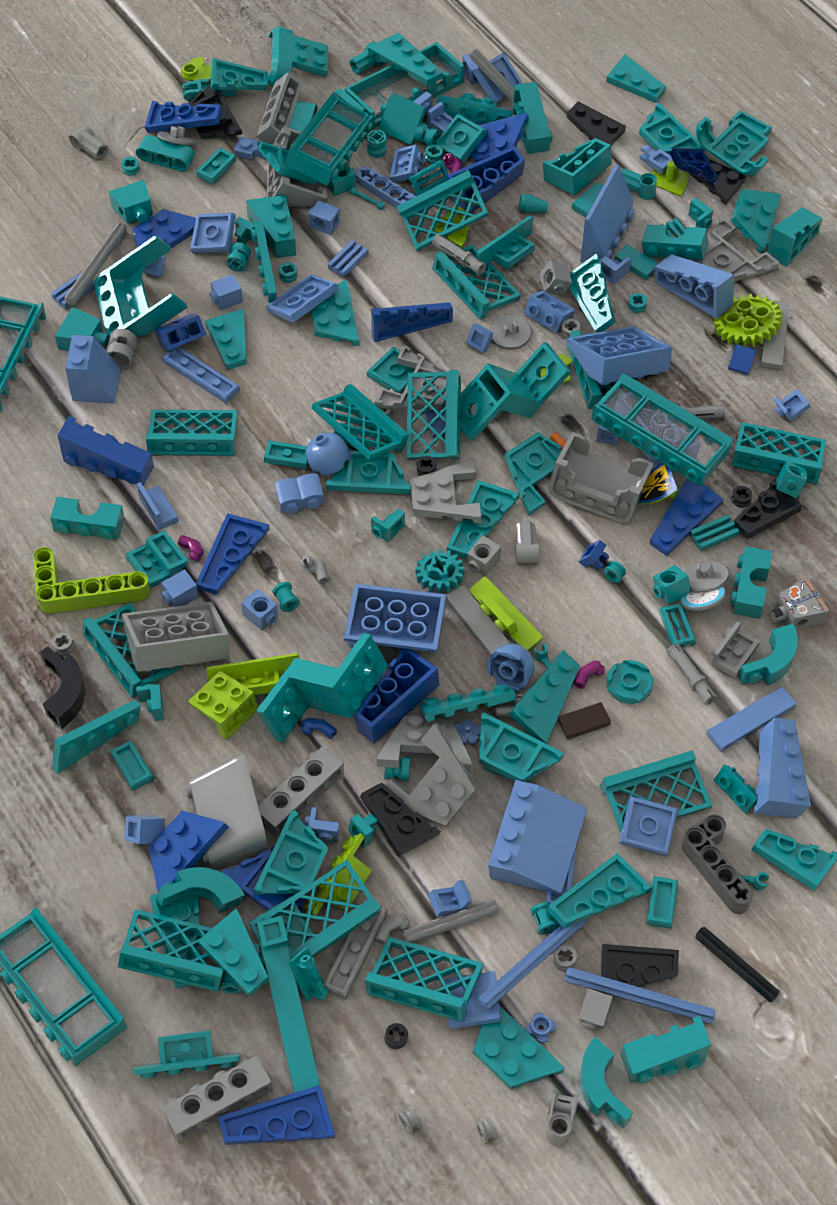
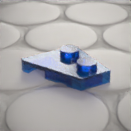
M673 148L669 153L678 169L711 183L717 181L718 176L703 149Z

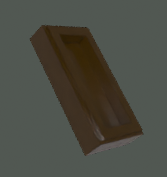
M602 702L558 716V722L567 740L611 724V720Z

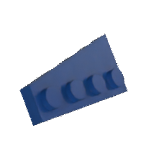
M152 101L144 128L147 133H158L160 131H170L172 126L176 128L178 126L196 128L216 125L220 123L222 108L220 105L214 104L190 106L189 103H182L180 106L174 105L173 102H166L163 105L159 104L158 101Z
M450 302L371 309L372 338L374 342L453 322V307Z
M687 478L651 537L650 545L667 557L689 536L690 530L699 527L723 504L724 499L704 484L699 486Z
M227 513L196 581L197 590L218 595L270 530L269 524Z
M320 1085L218 1116L225 1145L335 1138Z

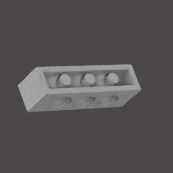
M289 72L274 83L256 135L262 142L273 144L283 126L289 127L303 85L302 82Z
M324 746L318 751L311 752L304 764L300 767H295L284 782H279L267 798H262L258 802L264 828L277 838L281 834L292 809L298 813V817L303 814L344 775V763ZM314 772L320 773L318 776H311V775H310L311 773H314ZM296 788H302V789H303V790L300 791V792H294V791H293V790L296 789ZM278 804H285V805H286V806L283 807V808H277V807H276Z
M257 1055L252 1058L246 1057L229 1071L222 1070L215 1074L209 1082L194 1085L189 1090V1093L181 1097L175 1096L169 1099L166 1105L162 1107V1110L179 1143L219 1121L218 1116L237 1111L273 1091L272 1082ZM240 1079L245 1080L247 1082L246 1085L241 1088L233 1086V1084ZM216 1092L223 1094V1097L218 1101L210 1099L211 1095ZM196 1105L200 1107L195 1114H188L186 1112L190 1106Z

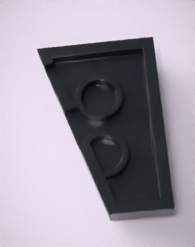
M579 101L567 112V118L580 131H584L589 136V140L597 138L612 146L626 130L625 125Z
M696 152L693 153L684 166V169L693 178L709 187V192L713 195L717 194L724 205L730 201L746 178L745 175Z
M774 479L770 483V487L766 491H762L758 495V499L753 504H749L734 520L735 527L749 539L801 512L802 505L793 496L777 490V483Z
M382 782L360 795L369 812L378 820L379 828L398 857L435 838L441 832L435 826L432 827L424 821L422 815L418 812L415 813L405 805L404 800Z
M602 944L600 976L636 987L676 978L678 976L679 950Z

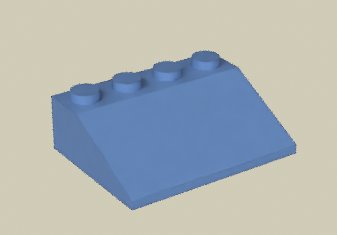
M615 165L585 218L580 262L584 263L596 253L600 259L605 256L612 259L613 249L618 248L621 234L625 235L628 221H632L634 218V200L618 165Z
M634 326L566 338V343L588 376L601 385H609L610 382L618 381L622 373L631 378H643L645 375H659L660 372L669 371L672 347Z
M355 583L344 641L357 643L362 634L366 633L372 636L376 645L437 652L445 616L446 594Z
M515 780L488 864L490 878L562 896L587 808L542 786Z

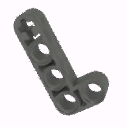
M712 814L686 830L682 842V850L728 909L735 914H743L749 908L753 891L716 846L722 841L726 829V821L720 815ZM709 828H716L718 832H713ZM689 840H697L699 844H693ZM710 858L714 863H708L704 859ZM720 877H725L730 882H723L720 880Z

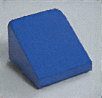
M736 345L728 369L748 375L756 350Z

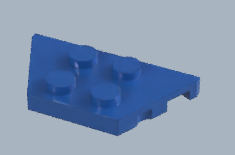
M523 113L479 125L487 131V134L471 153L474 160L478 162L513 146L517 148V143L523 135V126L525 122L529 121L528 114Z
M162 209L150 217L147 222L139 224L132 229L137 248L155 235L173 248L193 234L196 218Z
M181 811L149 846L158 893L164 884L171 881L176 883L175 878L178 871L192 868L229 826L223 821Z
M270 849L259 853L255 858H248L242 861L240 865L221 872L234 880L247 897L266 911L295 895H256L253 893L272 853ZM299 899L295 902L301 913L303 912L305 899Z

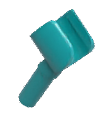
M542 644L543 652L537 651L536 647H534L535 660L542 662L547 668L550 664L547 645Z
M765 872L758 873L756 877L741 875L745 882L751 883L758 891H762L768 886L759 881H767L769 879V875Z

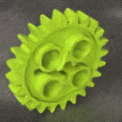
M742 294L741 299L733 297V306L717 319L714 318L715 331H717L718 337L721 336L722 341L727 340L728 345L735 342V345L742 343L744 347H747L749 343L755 347V342L763 344V339L770 341V335L776 336V330H780V324H782V312L779 309V304H775L774 300L768 301V296L761 299L760 294L756 297L749 294L748 298H745Z

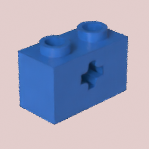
M193 313L154 329L161 348L168 351L206 335L199 315Z

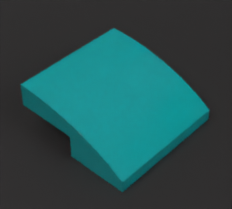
M165 530L146 538L145 545L126 553V559L136 572H143L147 575L150 589L172 577L188 564V559Z

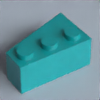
M537 81L514 85L512 115L516 116L527 113L529 116V121L525 122L523 126V135L521 137L526 154L549 151L553 136L548 128Z
M594 138L575 147V151L566 155L561 153L559 158L551 162L549 160L544 161V181L575 195L612 164L610 144Z
M286 195L246 200L247 217L253 223L254 221H263L266 242L275 257L295 256V235Z
M801 207L773 227L771 238L767 243V252L778 260L780 264L788 267L819 233L823 218Z
M701 1016L693 1018L694 1024L679 1029L677 1024L669 1027L670 1033L655 1036L653 1033L624 1044L621 1050V1057L630 1083L638 1081L639 1084H643L653 1080L655 1076L663 1074L664 1077L676 1074L680 1069L688 1068V1070H694L701 1067L705 1063L711 1047Z

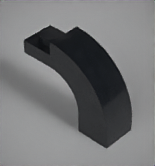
M47 646L41 651L43 662L62 681L58 691L45 701L43 706L46 715L63 729L79 713L84 702L85 686L76 660L71 655L64 659L58 651L54 652Z

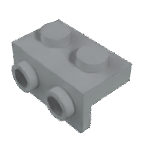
M736 621L733 627L729 626L726 629L723 641L721 643L717 642L711 652V655H713L711 665L734 678L738 676L741 665L748 662L760 643L756 638L741 631V623Z

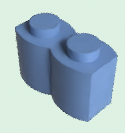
M316 473L275 482L281 513L293 514L302 508L316 509L324 504L319 476Z

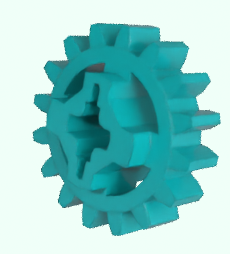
M439 549L436 554L431 550L430 556L423 554L422 560L417 561V567H415L417 583H421L422 589L429 587L430 593L434 590H437L438 594H441L442 590L450 593V587L457 589L458 583L463 582V561L458 560L457 554L451 556L450 550L442 553V549Z

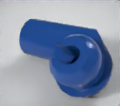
M307 718L303 721V725H301V731L307 735L312 734L313 730H319L329 739H332L337 733V729L324 719Z

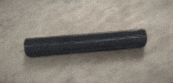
M706 927L698 930L695 936L696 939L765 999L773 1002L778 997L780 991L710 930Z

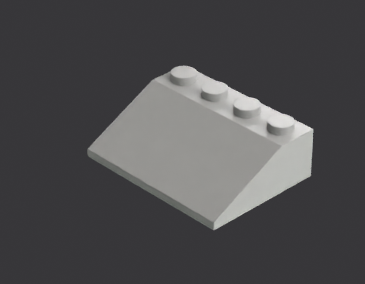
M212 601L122 614L132 660L137 672H150L153 669H171L181 665H196L201 662H218L222 659H229V634Z

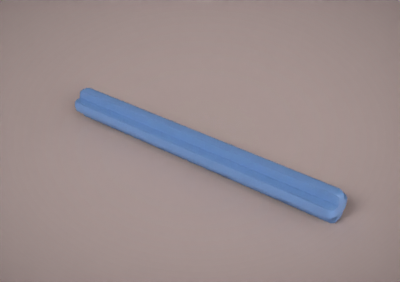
M588 919L566 928L560 925L479 996L480 1005L490 1009L579 930Z
M571 967L567 969L565 974V982L691 1019L701 1016L702 1021L708 1024L714 1020L715 1010L709 1007Z

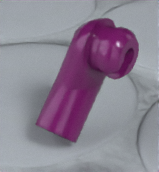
M451 153L444 155L443 161L452 170L451 173L462 169V162L458 158L454 157Z
M184 535L179 537L178 545L191 551L189 558L200 561L201 555H204L201 543Z
M597 660L582 666L579 669L574 685L577 688L584 689L589 676L592 674L596 676L602 675L605 667Z

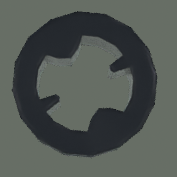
M424 456L417 461V474L419 476L436 471V461L432 457Z
M738 486L733 490L732 502L734 505L743 508L751 503L752 491L748 487ZM741 494L745 495L743 499L739 498Z
M399 1023L389 1025L384 1038L386 1045L395 1050L404 1047L408 1039L406 1027ZM393 1031H398V1034L404 1038L400 1037L399 1041H394V1037L389 1035H393Z

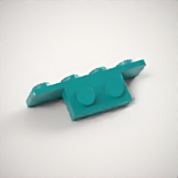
M464 93L459 98L439 95L437 99V104L442 102L444 104V112L452 118L460 114L477 124H486L512 117L513 114L512 110L499 108L498 103L493 102L492 98L483 97L479 99L469 93Z
M526 217L489 244L480 248L476 253V259L486 265L491 261H495L509 269L535 251V244L525 239L533 232V217Z
M211 1030L158 1036L160 1063L135 1066L133 1070L134 1075L140 1074L141 1078H151L156 1076V1072L167 1071V1075L180 1074L183 1072V1068L193 1067V1071L208 1070L209 1065L219 1064V1068L235 1066V1062L240 1061V1054L231 1053L213 1056Z

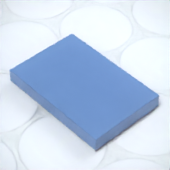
M310 274L268 304L266 308L268 313L294 323L338 291L339 288L334 282Z

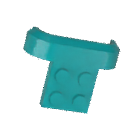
M276 26L270 31L268 37L272 38V64L268 76V84L271 87L286 73H291L292 67L326 77L328 73V45L295 36L291 29Z
M705 116L697 124L696 137L701 147L738 173L745 176H754L768 163L769 159L765 156H762L757 162L751 160L768 144L770 139L738 118L718 138L711 131V120Z

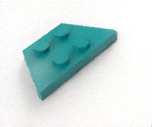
M657 103L654 112L649 114L647 121L639 129V135L656 151L661 149L671 156L693 155L694 152L703 154L705 151L698 140L660 103Z
M260 141L258 150L281 176L297 179L304 184L310 183L315 185L319 182L284 164L289 150Z
M743 189L739 193L731 222L742 232L747 240L751 238L758 245L756 250L762 253L768 241L781 195L779 193Z
M345 280L337 284L338 291L311 310L314 332L317 337L330 338L337 342L343 339L351 341L354 346H359L348 282Z
M350 451L351 458L349 462L346 459L343 463L344 467L336 472L331 480L326 482V490L411 494V486L407 484L401 467L397 465V460L393 453H385L368 460L359 451Z
M484 712L482 713L480 764L514 781L526 782L564 758V752Z
M293 809L254 888L253 893L256 895L297 894L314 882L327 854L328 847L325 843L315 836V832L309 825L305 826L298 818V813Z
M500 1007L501 1022L483 1024L481 1026L473 1054L510 1090L521 1087L527 1082L534 1083L542 1080L543 1077L555 1073L559 1075L564 1072L565 1067L503 1008Z

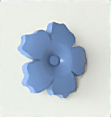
M469 718L462 721V725L456 723L455 728L463 744L467 742L470 745L476 744L481 727L477 724L473 726V719Z

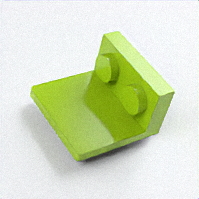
M219 671L188 701L190 706L216 723L220 736L226 740L259 708L254 692L222 671Z

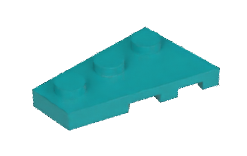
M626 54L615 65L606 79V82L655 103L658 102L666 89L663 83Z
M212 58L211 90H266L268 86L267 71Z
M244 308L205 320V326L227 370L247 364Z
M768 829L764 830L751 849L814 891L837 861V852L832 851L828 853L819 850V846L813 844L807 846L796 842L792 837Z
M237 908L198 940V945L248 997L269 981Z

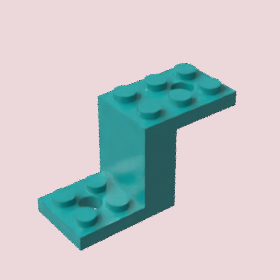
M546 342L539 346L516 373L487 363L461 392V430L469 440L474 441L501 410L530 419L572 372ZM546 367V375L541 378V370ZM473 405H476V412L471 415V408Z
M366 633L362 634L339 668L295 658L259 706L257 713L275 741L281 743L285 741L308 708L351 719L385 672L388 664L372 636Z

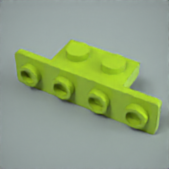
M483 577L469 589L471 595L481 604L479 607L488 617L491 615L496 620L494 621L495 625L502 632L506 631L518 645L530 651L543 640V636L487 577Z
M298 653L211 666L206 668L209 681L219 671H222L253 691L254 695L269 694L295 658L300 659Z
M361 833L349 836L342 845L343 851L340 856L338 855L333 859L330 868L332 870L345 860H348L359 878L365 883L372 870L353 856L365 838ZM344 868L337 873L335 883L350 885L351 874ZM331 877L327 881L332 882L333 877ZM354 880V881H353V886L359 887V886L357 885V883L355 882V880ZM319 885L317 887L319 889L314 897L329 900L331 886ZM334 887L332 901L346 903L349 889ZM352 890L349 904L353 903L359 891ZM310 900L306 902L304 906L306 910L303 914H308ZM313 901L311 915L316 916L324 903ZM335 905L341 911L345 912L344 906Z

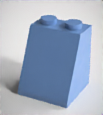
M72 335L65 366L72 401L114 404L121 368L94 336Z

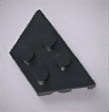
M210 79L207 88L204 91L200 90L196 94L195 99L190 101L189 104L190 106H196L197 104L220 105L222 115L219 124L196 127L200 137L205 139L243 134L220 90H211Z

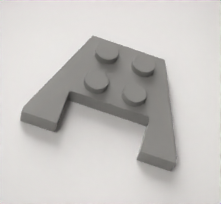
M724 217L711 232L704 259L693 260L694 262L734 274V282L775 270L779 267L780 263L768 252H765L751 262L731 246L725 239L736 232V227Z
M405 345L397 357V364L414 368V373L449 372L436 363L431 364L426 361L423 355L419 353L417 355L411 352V348ZM423 378L413 379V387L418 392L427 384ZM438 378L432 385L441 391L446 386V378ZM408 384L403 394L381 388L374 404L378 408L407 409ZM430 386L422 396L430 402L438 393ZM440 396L432 406L436 410H442L446 401ZM419 397L413 403V409L422 410L427 404Z
M474 459L410 479L413 514L415 516L439 519L442 516L454 517L455 521H463V518L473 519V523H482L480 503L456 505L454 481L476 479Z
M404 716L377 756V767L398 768L400 752L435 754L421 742V739L432 725L437 723L441 728V733L446 741H449L454 754L459 762H462L467 772H471L472 762L452 719L436 717L435 720L427 722L424 717Z
M435 723L421 739V742L433 751L439 759L412 793L406 790L394 778L389 779L385 785L404 800V804L415 813L418 812L420 815L446 826L474 793L477 786L462 762H459L454 754L449 741H446L441 733V728Z

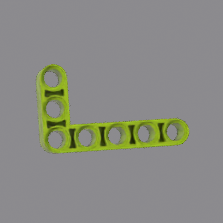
M40 547L33 554L36 597L41 611L46 614L143 601L151 594L148 577L143 572H130L58 582V570L53 551L48 547Z

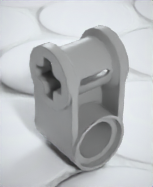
M552 1090L546 1137L552 1145L562 1146L568 1142L573 1119H575L579 1095L570 1097L557 1094V1091ZM555 1126L563 1127L566 1132L558 1134L552 1128Z

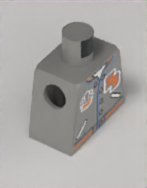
M808 577L778 595L775 604L776 609L769 611V616L773 623L784 620L787 625L794 624L796 629L825 623L829 609Z

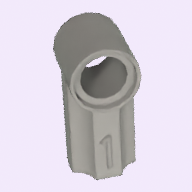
M83 125L69 136V140L74 148L77 150L84 149L96 159H103L109 150L108 145L97 138L92 129L87 125Z
M522 520L516 524L517 544L515 545V562L539 563V544L536 543L535 524L530 520Z

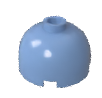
M322 433L315 436L308 444L306 458L314 473L320 472L321 475H330L341 470L346 459L349 462L351 452L344 439L335 433Z
M512 643L498 647L490 655L486 664L489 676H494L497 680V685L506 684L507 687H511L514 691L520 690V688L525 687L529 683L535 669L534 660L530 652L524 647Z

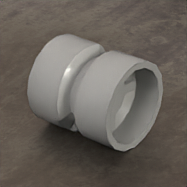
M115 329L112 331L106 351L121 369L130 367L137 345V337L126 329Z

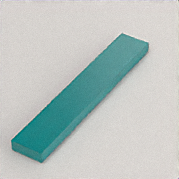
M260 941L294 1093L318 1086L320 1082L296 980L288 964L291 959L287 942L263 948Z

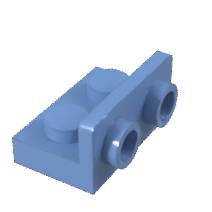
M417 145L395 150L389 177L392 182L397 183L409 180L408 177L422 170L425 156L423 152H420Z
M544 290L530 295L524 310L525 315L555 333L559 331L562 322L572 318L575 313V309Z

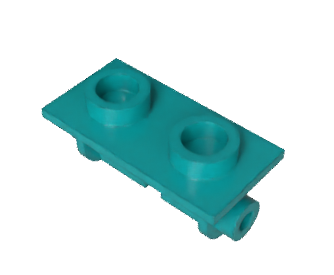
M724 764L714 778V781L747 814L752 806L757 804L756 791L749 784H744L745 779L736 771L735 767L731 768L729 765Z
M305 947L288 964L304 1000L307 1002L312 997L324 1000L328 993L327 987L323 986L324 983L315 965V960L311 956L308 947Z

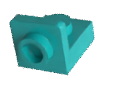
M698 198L691 200L688 215L696 221L695 227L708 229L712 224L713 210Z
M399 508L394 513L389 514L384 522L375 516L371 518L372 533L377 538H382L387 542L405 526V512Z
M145 684L136 687L139 702H147L148 713H153L154 721L164 720L163 696L160 684Z

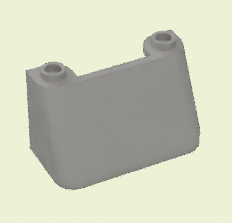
M283 126L272 145L289 150L291 144L301 132ZM314 137L327 144V141ZM306 143L301 150L321 161H326L328 157L327 152L309 143ZM268 162L267 197L286 195L288 207H314L318 200L324 203L327 202L328 193H326V188L320 187V182H317L315 185L310 183L304 184L297 179L283 177Z
M572 432L555 463L549 484L550 494L556 499L619 523L629 522L635 512L654 463L637 458L631 462L628 468L589 453V440L582 435Z
M244 754L234 756L189 779L190 784L185 785L188 799L193 798L197 814L223 821L229 826L202 856L204 863L209 862L210 869L217 870L237 865L248 858H255L259 853L268 850L265 830Z

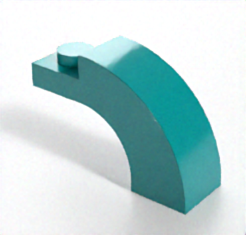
M794 624L772 630L769 639L773 652L771 655L764 659L741 665L738 678L742 685L749 682L757 683L763 678L768 686L780 680L788 672L798 644Z
M194 867L178 871L175 878L176 883L171 881L164 884L160 888L161 890H159L157 901L162 908L187 896H200L212 902L220 914L240 905L245 894L239 885L227 875L210 868Z
M595 1036L588 1045L581 1064L579 1080L581 1093L586 1105L596 1117L604 1110L610 1122L615 1125L619 1124L624 1128L631 1121L633 1112L610 1092L604 1077L605 1071L613 1063L615 1054Z

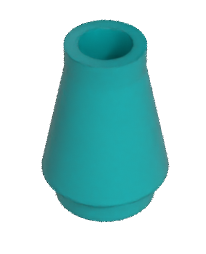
M528 193L526 195L521 194L518 210H521L522 213L547 212L548 201Z

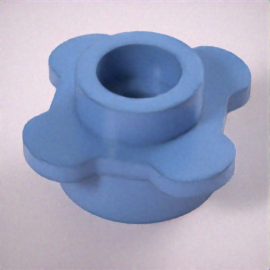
M541 1012L536 1013L532 1022L526 1025V1031L537 1037L540 1043L547 1042L549 1034L556 1030V1023Z

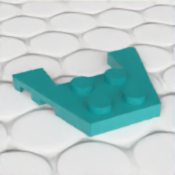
M539 432L504 455L505 462L528 515H531L545 505L546 501L533 486L553 474L555 463L562 452V446Z

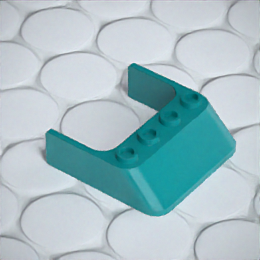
M157 235L101 272L95 279L94 287L105 330L109 336L115 329L129 330L136 337L146 336L187 309V304L173 293L152 307L149 306L142 280L143 271L150 264L171 251L170 245Z

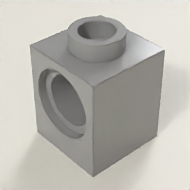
M550 260L539 273L545 292L562 296L572 284L566 264Z
M482 536L467 553L466 566L474 573H479L485 577L500 560L501 546Z
M588 988L578 1017L580 1020H583L582 1026L597 1030L598 1026L604 1028L613 997Z

